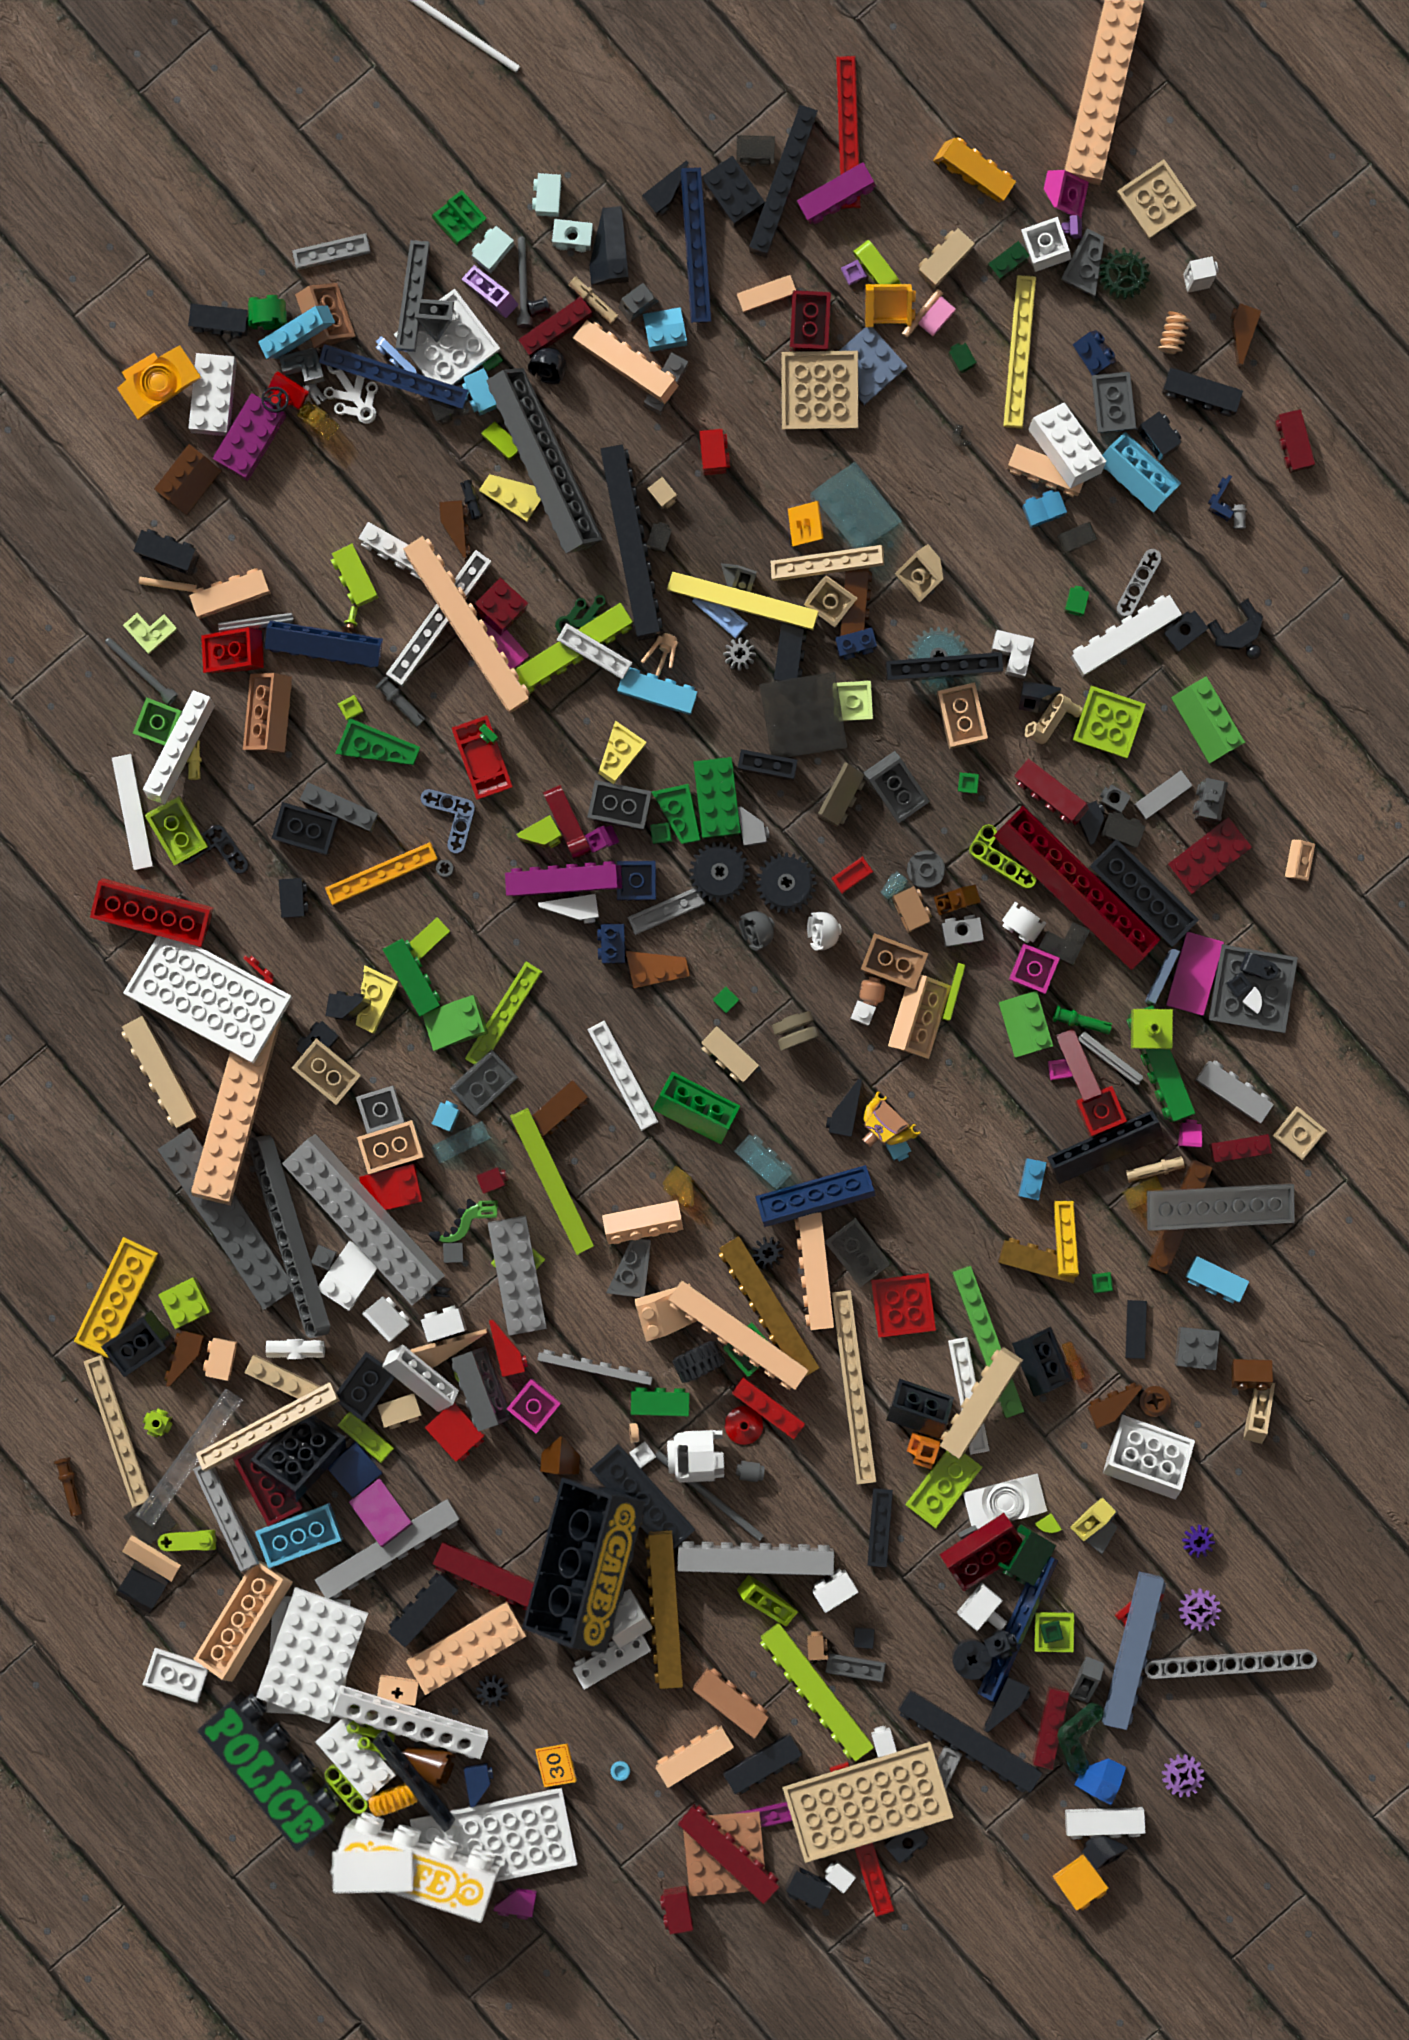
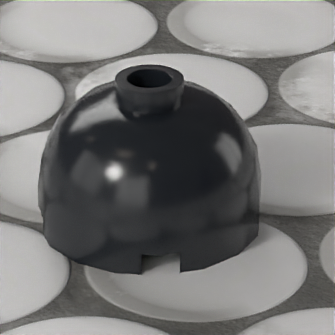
M542 348L536 351L528 364V371L531 375L542 377L540 381L547 384H559L560 380L564 379L567 370L565 358L555 348Z

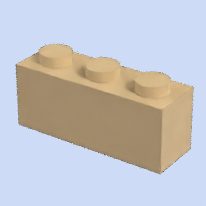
M959 228L955 232L951 230L944 238L946 241L942 245L938 244L932 250L933 255L929 259L924 258L918 265L920 267L918 274L934 289L974 248L975 243Z
M717 1026L701 1042L703 1045L701 1049L708 1056L713 1054L717 1058L716 1063L722 1069L727 1067L732 1072L730 1076L736 1082L740 1080L744 1082L759 1066Z

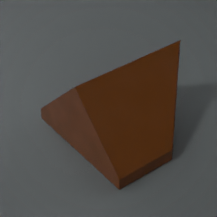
M561 1436L542 1452L540 1472L579 1474L580 1454Z

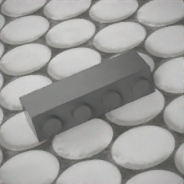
M307 782L300 798L302 802L372 833L379 818L378 813Z

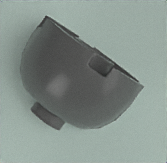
M759 911L749 912L740 916L742 918L739 921L740 931L745 941L749 939L751 945H749L751 949L755 951L760 950L772 941L775 927L772 918Z

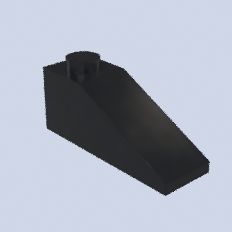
M687 160L642 195V201L655 217L659 215L664 216L669 212V207L672 205L682 184L681 169L689 168Z
M861 1079L855 1082L834 1110L832 1116L827 1117L826 1128L829 1129L828 1133L852 1137L862 1083Z
M1007 1676L983 1730L989 1732L1019 1708L1023 1701L1027 1702L1031 1691H1028L1030 1687Z

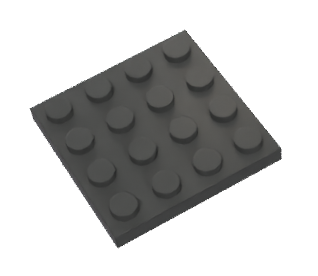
M1222 944L1209 1020L1285 1033L1298 957ZM1246 952L1256 954L1276 964L1278 967L1276 977L1267 981L1240 971L1239 968ZM1271 967L1264 969L1267 976L1274 973L1271 971ZM1242 972L1252 985V988L1236 999L1225 983ZM1254 987L1258 989L1262 998V1006L1258 1014L1242 1003Z

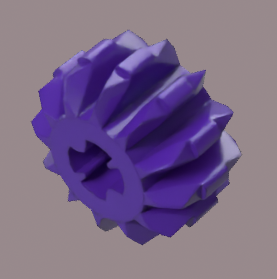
M1198 1525L1196 1531L1193 1526H1190L1192 1533L1184 1532L1189 1537L1182 1538V1542L1188 1543L1183 1548L1185 1550L1190 1548L1188 1552L1190 1556L1195 1552V1557L1199 1558L1200 1552H1202V1555L1206 1557V1549L1210 1552L1213 1551L1209 1544L1213 1545L1215 1541L1209 1539L1214 1534H1207L1209 1531L1207 1527L1202 1531V1526ZM1201 1536L1200 1539L1203 1540V1543H1199V1546H1197L1194 1540Z

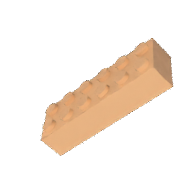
M259 1561V1565L249 1569L194 1657V1660L220 1679L233 1682L293 1582L272 1567L268 1568L265 1562Z
M506 1601L408 1658L406 1662L426 1695L526 1637L527 1633L525 1629H522V1624L510 1603Z

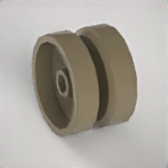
M811 1011L791 1015L771 1025L775 1035L787 1033V1036L778 1040L781 1051L820 1036L815 1026L804 1029L805 1025L812 1023L814 1020Z

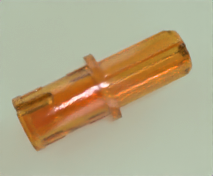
M1071 1341L1063 1343L1062 1349L1067 1359L1066 1364L1070 1367L1073 1379L1083 1378L1086 1375L1079 1361L1081 1358L1077 1356L1073 1343Z

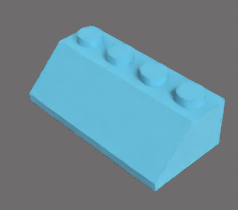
M1126 432L1102 455L1107 461L1104 469L1110 472L1119 483H1122L1133 496H1136L1153 513L1181 484L1178 479Z

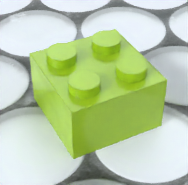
M196 1277L158 1294L175 1329L212 1312Z

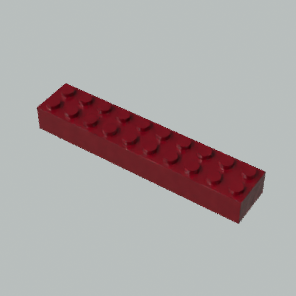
M1024 806L994 835L1028 871L1048 888L1131 970L1161 940Z

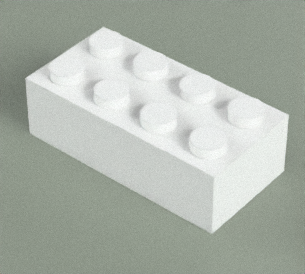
M196 353L195 368L202 378L193 383L189 430L191 433L226 436L229 432L237 364L234 356Z
M1065 403L1033 417L1028 430L1070 488L1102 473L1107 461Z
M341 1718L320 1736L316 1743L367 1801L397 1773L388 1761L380 1757L379 1753L370 1750H360L357 1747V1742L362 1737L367 1736L349 1734L346 1726L353 1720ZM350 1725L351 1729L355 1730V1727ZM361 1741V1744L366 1746V1743Z

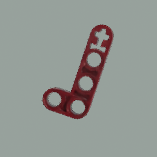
M561 785L543 792L573 859H578L590 853L591 849Z

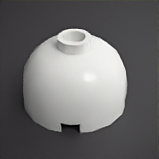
M811 913L813 916L808 918L807 923L808 938L812 936L813 943H810L811 947L816 951L831 948L838 941L839 935H841V925L829 913Z

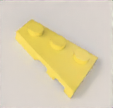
M615 721L598 774L614 784L645 747L646 741Z
M364 965L361 994H364L366 999L372 1001L366 1009L357 1015L356 1025L374 1034L399 982Z

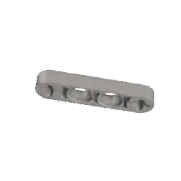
M1147 550L1117 604L1116 610L1121 617L1130 616L1136 608L1160 563L1161 554L1158 550ZM1152 553L1155 554L1157 561H1152L1150 567H1153V570L1148 566L1142 565L1143 562L1145 564L1148 563L1149 557L1147 555H1152ZM1144 569L1148 572L1149 576L1147 579L1142 580L1138 577L1140 570ZM1132 586L1138 587L1139 595L1131 596L1129 588ZM1128 599L1135 601V604L1131 601L1128 606L1130 612H1122L1123 608L1120 606H1124Z

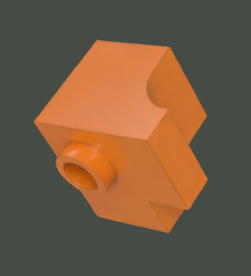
M912 1432L906 1452L915 1455L913 1464L931 1469L940 1447V1440Z

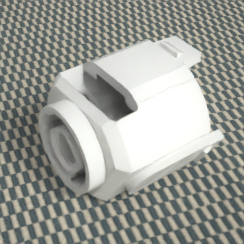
M685 1431L677 1433L674 1440L667 1441L669 1474H675L676 1480L679 1482L715 1481V1478L724 1477L723 1453L713 1452V1439H723L722 1431Z

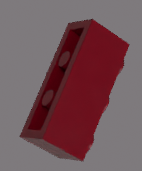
M1301 409L1279 414L1274 423L1276 431H1280L1281 439H1279L1281 450L1285 451L1284 464L1286 469L1289 468L1290 473L1312 468L1315 462Z
M1269 1134L1209 1144L1212 1163L1272 1153Z
M500 1167L476 1176L483 1194H488L507 1186L506 1181H509L506 1170H501Z

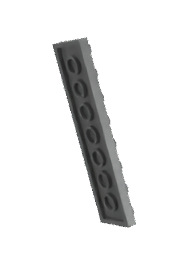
M1294 1184L1147 1191V1230L1150 1231L1294 1223Z

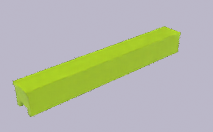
M528 1108L514 1115L511 1114L510 1117L576 1255H579V1253L594 1245Z

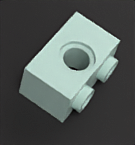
M555 219L552 239L553 246H556V249L567 250V248H575V251L578 252L591 250L593 223ZM570 233H576L578 235V237L575 240H569L567 238V236Z

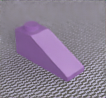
M475 265L462 278L463 282L505 318L519 305L507 290Z

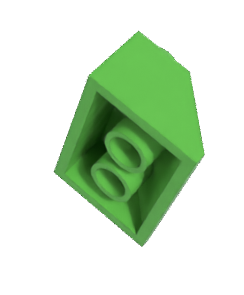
M1037 991L999 1002L1014 1057L1053 1047Z

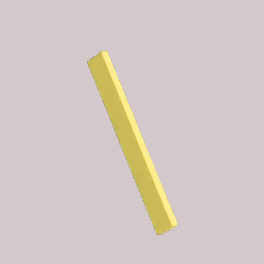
M1017 275L1003 427L1023 428L1036 277Z
M672 572L667 588L669 592L814 630L819 611L676 572Z

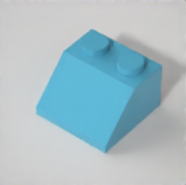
M681 308L643 314L650 352L687 345Z

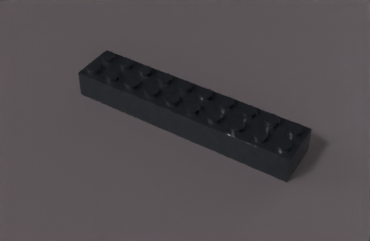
M623 444L600 448L637 640L657 638L660 632L663 631L661 617L657 618L656 613H659L657 598L653 599L652 595L656 594L654 580L649 579V576L652 575L650 561L646 562L645 557H648L646 542L642 543V538H645L643 524H638L641 514L639 505L634 503V501H637L635 486L631 487V483L634 482L632 468H627V464H630L628 449H624Z

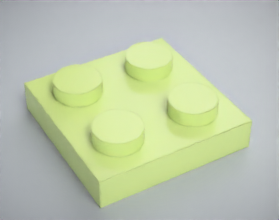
M871 681L832 683L834 722L873 720Z

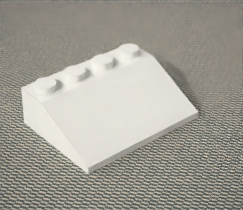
M1122 1415L1107 1456L1103 1474L1176 1499L1182 1490L1195 1440Z

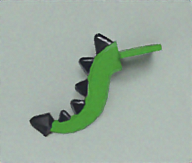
M467 1199V1209L459 1208L457 1210L461 1218L454 1220V1224L457 1227L450 1228L452 1234L445 1231L444 1235H441L439 1231L429 1232V1237L435 1243L438 1241L451 1243L462 1239L468 1233L474 1218H497L498 1200L479 1201L476 1203L471 1199ZM483 1204H494V1206H485V1207H483L482 1205H483ZM484 1212H494L493 1214H490V1215H482V1214H481V1213H484Z

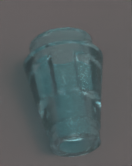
M898 871L895 874L892 873L881 894L889 900L906 887L905 884L908 880Z

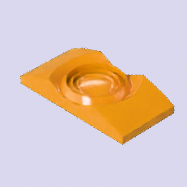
M179 345L158 357L146 368L133 374L117 389L136 418L140 420L202 377Z

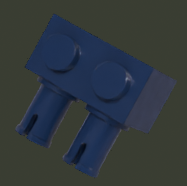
M624 924L601 925V929H597L598 941H601V948H598V960H602V964H625Z

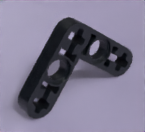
M215 825L201 834L203 839L207 841L208 847L205 850L199 851L197 856L195 854L192 855L189 861L185 859L181 862L185 865L192 864L216 847L235 873L243 874L249 868V863L228 832L220 825ZM214 830H222V837L220 839L217 837L212 839V841H214V844L211 845V842L208 838H206V835L209 834V837L211 838L215 835ZM227 844H231L234 847V852L231 855L224 853L223 849ZM237 853H239L240 855L236 857L238 861H244L242 870H240L239 868L235 869L237 864L234 860H232L231 862L229 861V859L235 857Z

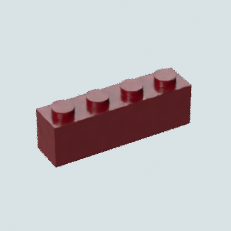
M580 296L518 339L519 345L529 359H531L536 351L548 348L586 320L593 317L592 311Z
M1029 758L1014 775L1017 781L1015 784L1023 791L1025 789L1029 790L1032 798L1038 802L1040 800L1046 804L1045 807L1052 813L1056 811L1060 814L1059 818L1066 824L1071 823L1075 826L1089 810L1085 801Z
M1048 1687L1032 1763L1035 1766L1053 1769L1069 1698L1067 1690Z

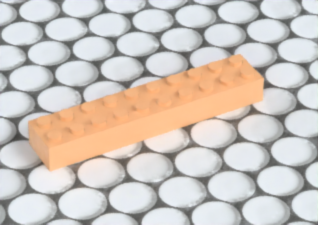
M1104 0L1064 169L1092 184L1100 185L1144 0Z
M422 536L403 548L405 556L508 713H512L529 702L528 696H530L528 689L524 684L520 685L517 681L519 680L517 672L514 668L510 669L508 667L507 657L503 652L499 653L496 649L498 648L496 640L492 635L490 637L487 635V627L482 619L478 621L475 617L477 615L476 610L471 603H466V595L461 587L456 588L454 585L456 580L450 571H445V563L440 555L435 556L433 553L435 550L429 539L425 540Z
M280 1020L254 1064L232 1052L229 1054L191 1191L194 1197L231 1205L280 1028Z

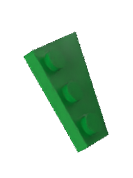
M690 784L653 791V796L656 798L681 844L700 841L701 838Z

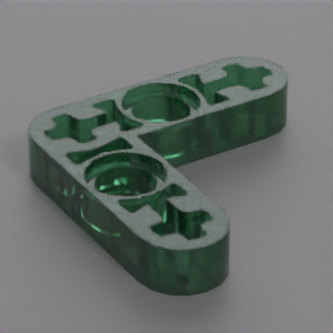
M1090 1703L1066 1722L1057 1733V1738L1068 1766L1072 1772L1078 1775L1085 1774L1089 1767L1079 1738L1098 1723L1104 1714L1102 1706L1095 1703ZM1083 1719L1082 1726L1078 1728L1079 1721ZM1075 1746V1752L1071 1755V1748Z

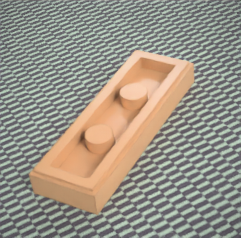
M791 275L737 293V298L744 313L792 296L793 290L796 289Z
M132 1535L122 1551L171 1582L181 1566Z

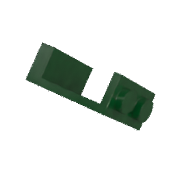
M1020 1524L1017 1532L1026 1537L1009 1567L1001 1562L998 1563V1566L1004 1568L1003 1573L1011 1578L1016 1575L1015 1580L1024 1585L1028 1582L1034 1586L1057 1545Z

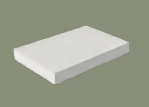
M155 1648L143 1685L198 1703L209 1670L195 1660Z

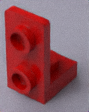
M246 955L243 957L245 961L265 978L264 982L270 985L276 982L272 979L274 975L266 968L263 971L258 966L260 962L252 955L250 958Z

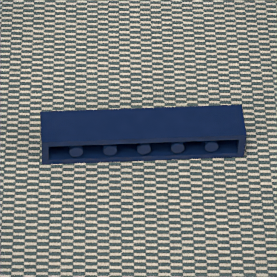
M270 621L266 629L265 649H270L272 652H288L290 655H307L309 658L314 659L318 657L326 658L332 662L337 660L344 661L350 665L356 663L363 664L365 667L373 668L378 667L381 661L383 639Z

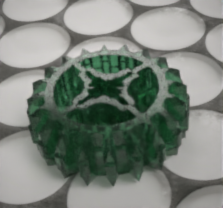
M1122 248L1121 253L1118 249H1115V256L1109 252L1108 258H1104L1102 260L1104 264L1099 267L1102 271L1099 272L1098 276L1104 277L1100 280V284L1106 283L1103 290L1111 289L1109 292L1110 296L1113 292L1117 293L1116 299H1119L1120 294L1123 295V300L1127 299V294H1129L1131 299L1134 298V292L1140 295V289L1145 290L1146 285L1144 283H1148L1150 280L1148 277H1145L1150 275V271L1145 270L1149 267V264H1142L1146 258L1142 257L1139 259L1140 252L1133 255V249H1130L1129 253H1126V248ZM1119 260L1129 261L1126 265L1115 264ZM1134 264L1139 270V279L1132 272ZM1129 267V269H1128V271H1127V272H1128L1127 275H1125L1124 277H1122V279L1120 280V278H1121V273H1123L1124 271H1126L1127 268ZM1109 268L1117 276L1115 283L1110 278ZM1124 282L1134 284L1127 288L1119 287Z

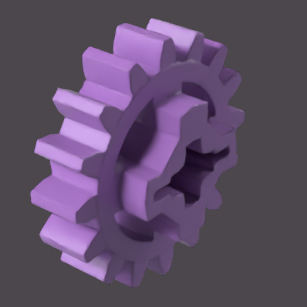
M1198 1588V1593H1195L1192 1589L1190 1596L1185 1593L1186 1600H1180L1183 1607L1178 1608L1179 1611L1183 1612L1180 1618H1186L1184 1624L1188 1625L1191 1623L1190 1629L1193 1630L1197 1626L1198 1631H1201L1203 1626L1206 1630H1209V1624L1215 1626L1213 1620L1219 1619L1220 1617L1216 1613L1221 1612V1609L1216 1608L1220 1604L1219 1601H1214L1216 1596L1214 1594L1209 1596L1208 1590L1202 1593L1201 1588ZM1195 1598V1602L1192 1605H1188ZM1204 1598L1208 1599L1212 1606H1207L1204 1603ZM1199 1605H1201L1202 1608L1206 1609L1204 1611H1201L1200 1614L1197 1611H1194L1195 1609L1199 1608ZM1188 1613L1195 1616L1196 1622L1189 1618ZM1208 1614H1211V1616L1209 1617V1619H1207L1206 1621H1204V1618H1205Z
M1177 1754L1176 1760L1169 1758L1171 1764L1165 1763L1164 1766L1167 1768V1771H1162V1774L1166 1775L1162 1781L1168 1782L1165 1786L1167 1790L1172 1788L1171 1793L1174 1795L1178 1792L1179 1797H1182L1183 1793H1186L1189 1797L1190 1791L1196 1794L1195 1788H1201L1202 1785L1199 1781L1204 1780V1777L1200 1776L1204 1770L1198 1769L1201 1764L1199 1762L1194 1763L1195 1758L1193 1756L1188 1760L1187 1754H1184L1183 1758ZM1184 1763L1183 1766L1176 1767L1177 1764ZM1192 1768H1194L1196 1773L1195 1778L1191 1774ZM1180 1772H1181V1773H1184V1772H1185V1774L1187 1775V1778H1186V1779H1185V1778H1182V1779H1181V1777L1179 1776V1773H1180ZM1171 1773L1175 1776L1174 1784L1170 1778ZM1190 1784L1189 1787L1182 1788L1183 1785Z

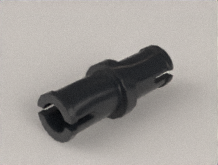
M472 480L461 482L460 486L465 497L464 503L468 506L471 519L476 520L483 517L478 503L479 497L475 494Z

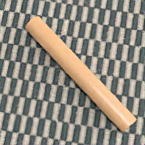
M937 289L915 316L912 326H907L902 332L903 336L906 338L910 336L923 316L943 295L942 291Z
M146 577L139 578V584L188 592H193L197 589V585Z

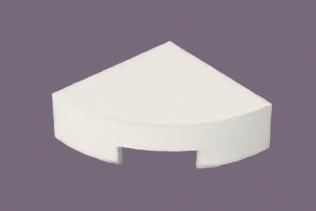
M1254 987L1242 1003L1256 1014L1261 1009L1262 998L1258 989Z

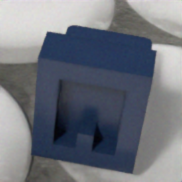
M1228 475L1226 479L1224 477L1221 479L1217 486L1220 489L1218 494H1213L1208 502L1211 505L1208 511L1226 521H1229L1234 512L1229 505L1225 503L1219 504L1218 500L1231 480V475Z

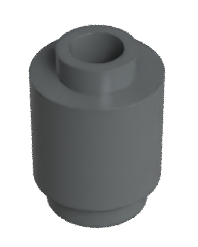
M741 1461V1464H737L736 1476H739V1480L763 1481L765 1466L760 1465V1463Z

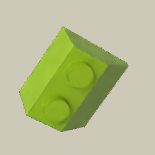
M550 815L517 833L520 841L545 848L549 846L554 848L563 839Z

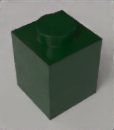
M957 343L950 348L951 351H949L948 357L958 375L976 366L977 362L966 343L962 345Z

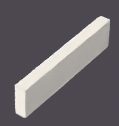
M567 623L557 638L559 642L621 679L624 678L632 665L631 661Z

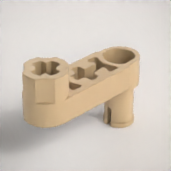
M1058 694L1051 701L1039 722L1033 721L1026 726L1025 736L1039 744H1044L1048 741L1066 712L1074 717H1079L1082 714L1083 708L1073 703L1065 695Z

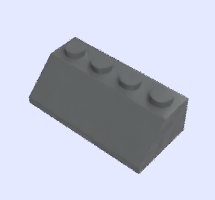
M486 1346L452 1358L453 1370L458 1375L459 1387L465 1394L466 1406L471 1411L473 1416L472 1422L478 1432L511 1419L512 1416L507 1410L508 1405Z

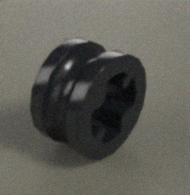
M434 1286L436 1292L433 1293V1296L450 1298L449 1291L451 1288Z

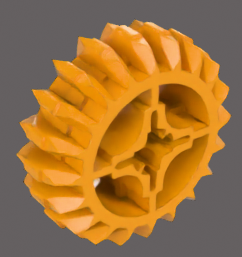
M405 1783L381 1791L368 1799L369 1808L373 1816L390 1814L419 1801Z

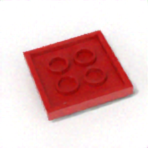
M929 1273L871 1280L878 1338L936 1331Z

